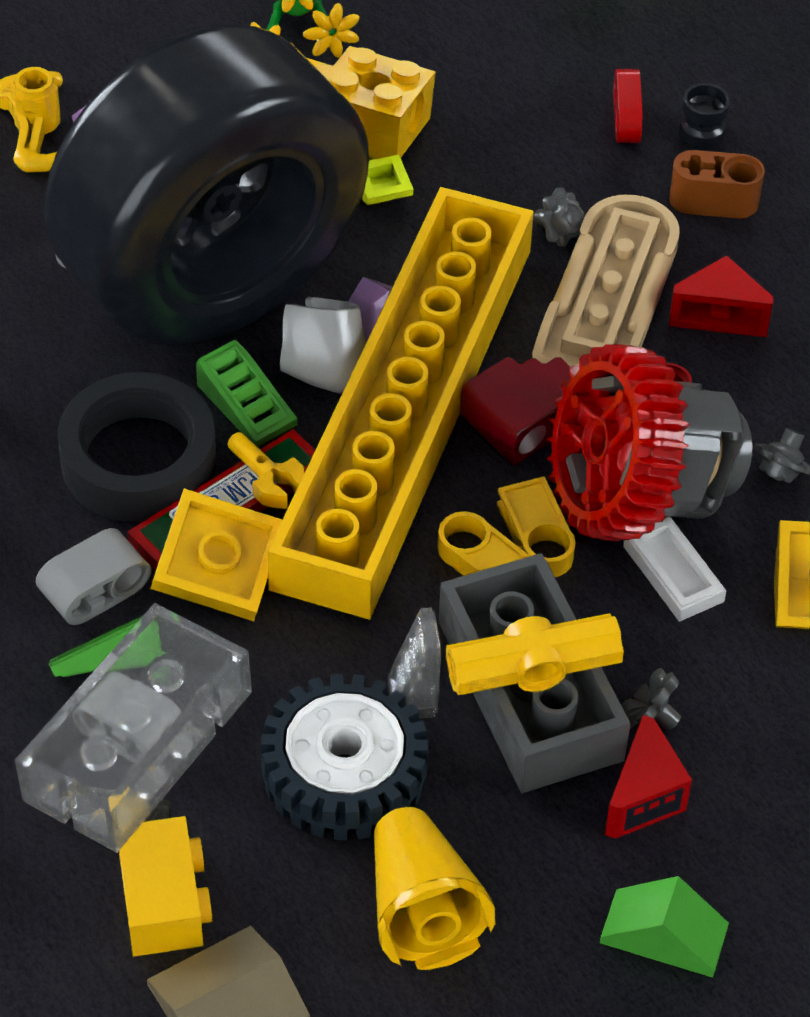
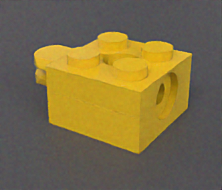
M352 46L346 49L333 66L307 58L356 110L366 131L369 157L380 159L399 155L401 158L429 121L436 71L419 67L411 61H399L376 54L368 48Z

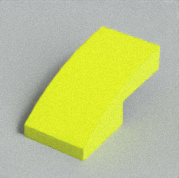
M399 155L380 159L369 157L368 177L362 200L367 205L413 196V186Z

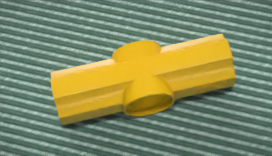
M610 613L553 625L544 617L530 616L510 624L502 635L446 645L449 678L453 691L457 692L458 695L518 684L524 691L540 692L559 684L568 673L622 663L624 654L621 631L615 616L612 617Z

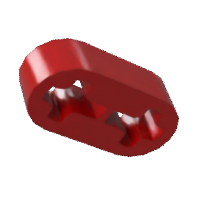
M616 69L613 89L616 143L640 144L643 120L640 70Z

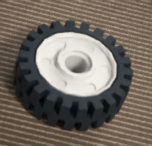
M331 674L330 686H324L320 677L308 680V692L306 693L299 685L290 690L288 702L281 698L274 706L273 716L268 715L264 724V734H262L261 768L266 793L270 801H275V808L282 817L290 813L292 825L302 830L307 823H310L311 835L324 838L327 828L334 829V840H347L348 830L350 829L356 830L358 839L371 837L372 826L377 825L383 816L394 809L410 807V804L416 806L421 797L428 769V740L424 720L420 721L419 711L413 703L406 706V696L398 689L388 695V683L376 679L371 688H368L366 685V676L354 674L352 684H344L343 674ZM338 755H351V757L343 758L338 757Z

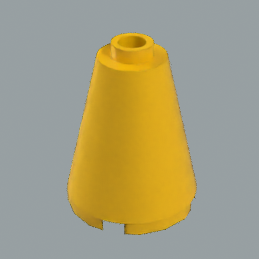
M403 807L390 811L379 820L374 830L377 929L382 950L393 963L400 966L399 959L415 961L416 967L419 970H432L452 965L470 956L480 947L478 937L487 926L491 933L495 925V907L491 897L423 810L414 807Z

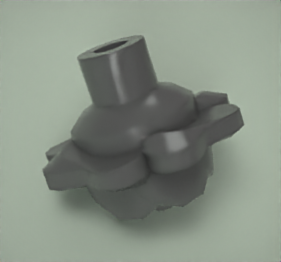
M557 187L551 196L544 197V208L536 210L534 222L537 227L545 228L548 242H556L558 246L565 247L571 238L579 235V230L584 220V211L580 207L579 202L576 201L574 193H566L564 188Z
M785 428L780 441H773L769 444L755 443L753 449L762 457L759 466L760 470L766 471L767 476L777 481L792 483L799 473L810 475V465L804 462L805 458L799 450L805 436L797 431Z

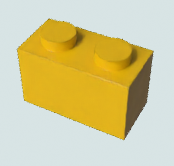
M186 816L116 826L133 957L203 947L202 924L212 922L211 903L208 887H196L194 873L205 872L200 837L189 838Z

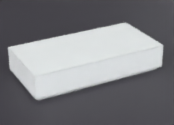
M666 517L663 522L655 523L654 530L651 533H644L640 539L624 540L623 547L679 622L725 601L726 589L671 517Z

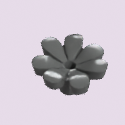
M662 668L656 669L649 678V686L646 683L642 684L633 694L635 699L629 698L622 703L621 706L631 723L630 729L641 722L643 715L654 718L657 724L666 732L672 730L678 724L681 715L668 704L670 694L679 685V681L673 672L666 674Z

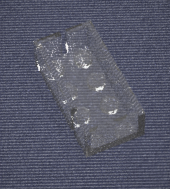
M154 603L15 759L23 801L64 824L72 817L74 830L118 853L216 736L215 723L223 727L252 693L248 650Z

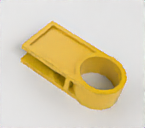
M545 476L498 488V493L502 500L497 501V506L514 543L530 556L536 555L530 547L540 541H552L563 546L566 550L563 555L554 558H544L554 577L565 574L572 567L576 542L574 534L569 529Z
M466 511L455 512L445 517L440 523L437 545L439 556L445 563L452 566L463 576L530 556L476 513ZM457 532H469L478 536L482 542L473 548L463 549L451 545L446 539Z

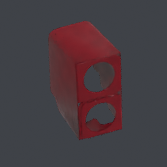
M506 357L463 385L460 413L512 466H515L550 443L547 439L553 435L554 424L549 419L556 417L558 409L554 400L563 396L561 383L564 380L571 379L569 372L571 367L561 357H555L546 364L541 363L536 358H530L525 363L518 364L514 359Z

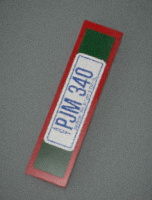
M294 429L260 449L274 463H284L294 457L304 466V473L315 452V449ZM243 461L194 490V492L257 512H262L268 508L253 496L252 482L259 479V477ZM274 482L287 495L294 492L289 485ZM180 499L127 531L128 541L155 571Z

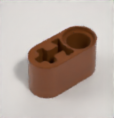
M701 150L684 151L677 155L674 160L669 193L670 204L677 211L685 214L739 219L750 217L756 213L759 207L765 173L764 166L757 158L746 154Z

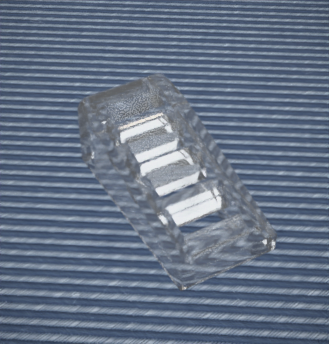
M432 607L420 608L388 676L389 693L391 694L396 689L406 696V706L413 703L419 711V719L435 717V713H438L441 648L435 611H432Z

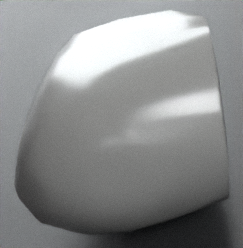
M307 297L305 299L306 306L286 304L283 315V343L280 354V370L317 388L342 394L366 345L360 306L348 301L319 297Z

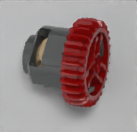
M605 344L603 347H593L590 354H582L579 358V365H574L569 369L571 379L564 380L561 383L563 396L554 400L558 409L556 417L549 419L554 424L552 437L547 439L552 442V454L546 460L553 464V472L548 479L557 485L553 495L556 500L562 501L560 510L564 516L568 517L567 522L569 526L577 528L581 535L591 538L620 541L640 539L644 533H651L655 528V523L663 522L665 517L703 519L713 515L721 506L723 498L732 495L741 487L748 474L752 458V437L749 425L745 417L739 412L728 392L702 390V384L674 381L676 372L673 368L666 366L665 358L656 355L653 350L644 347Z

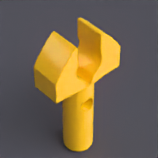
M237 432L233 434L228 440V448L259 477V479L252 482L253 496L264 506L288 509L287 493L275 485L274 482L289 485L296 492L304 475V466L294 457L284 463H274L243 433Z

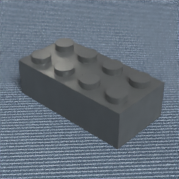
M542 553L440 583L438 622L449 645L502 635L510 624L530 616L544 617L550 621L551 625L577 620ZM602 667L568 673L559 684L540 692L524 691L518 684L473 692L521 794L625 761L631 723Z

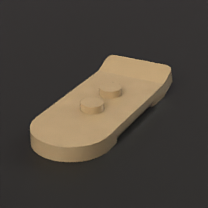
M616 195L597 202L588 210L581 224L579 237L553 301L549 304L541 323L532 352L533 358L546 364L555 357H561L572 367L579 365V358L582 354H590L593 347H603L605 344L642 347L678 248L679 224L676 217L667 207L644 196Z

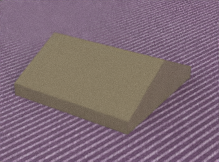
M251 925L147 979L149 989L167 1017H310L280 955Z

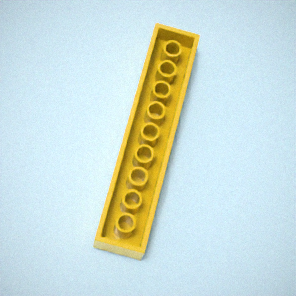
M444 187L439 188L268 549L269 591L368 620L371 619L459 417L462 387L477 375L530 254L533 210Z

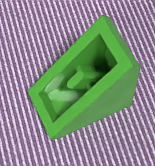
M679 876L616 889L601 934L600 944L713 978L729 922Z

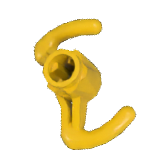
M28 67L22 69L17 74L0 79V108L9 110L19 131L13 160L22 171L27 173L50 171L57 152L40 154L44 135L54 131L60 124L58 88L62 85L63 78L59 72L47 71L41 67Z

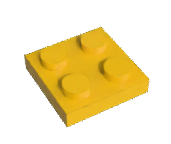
M184 488L152 581L151 589L254 621L268 579V549L282 519Z

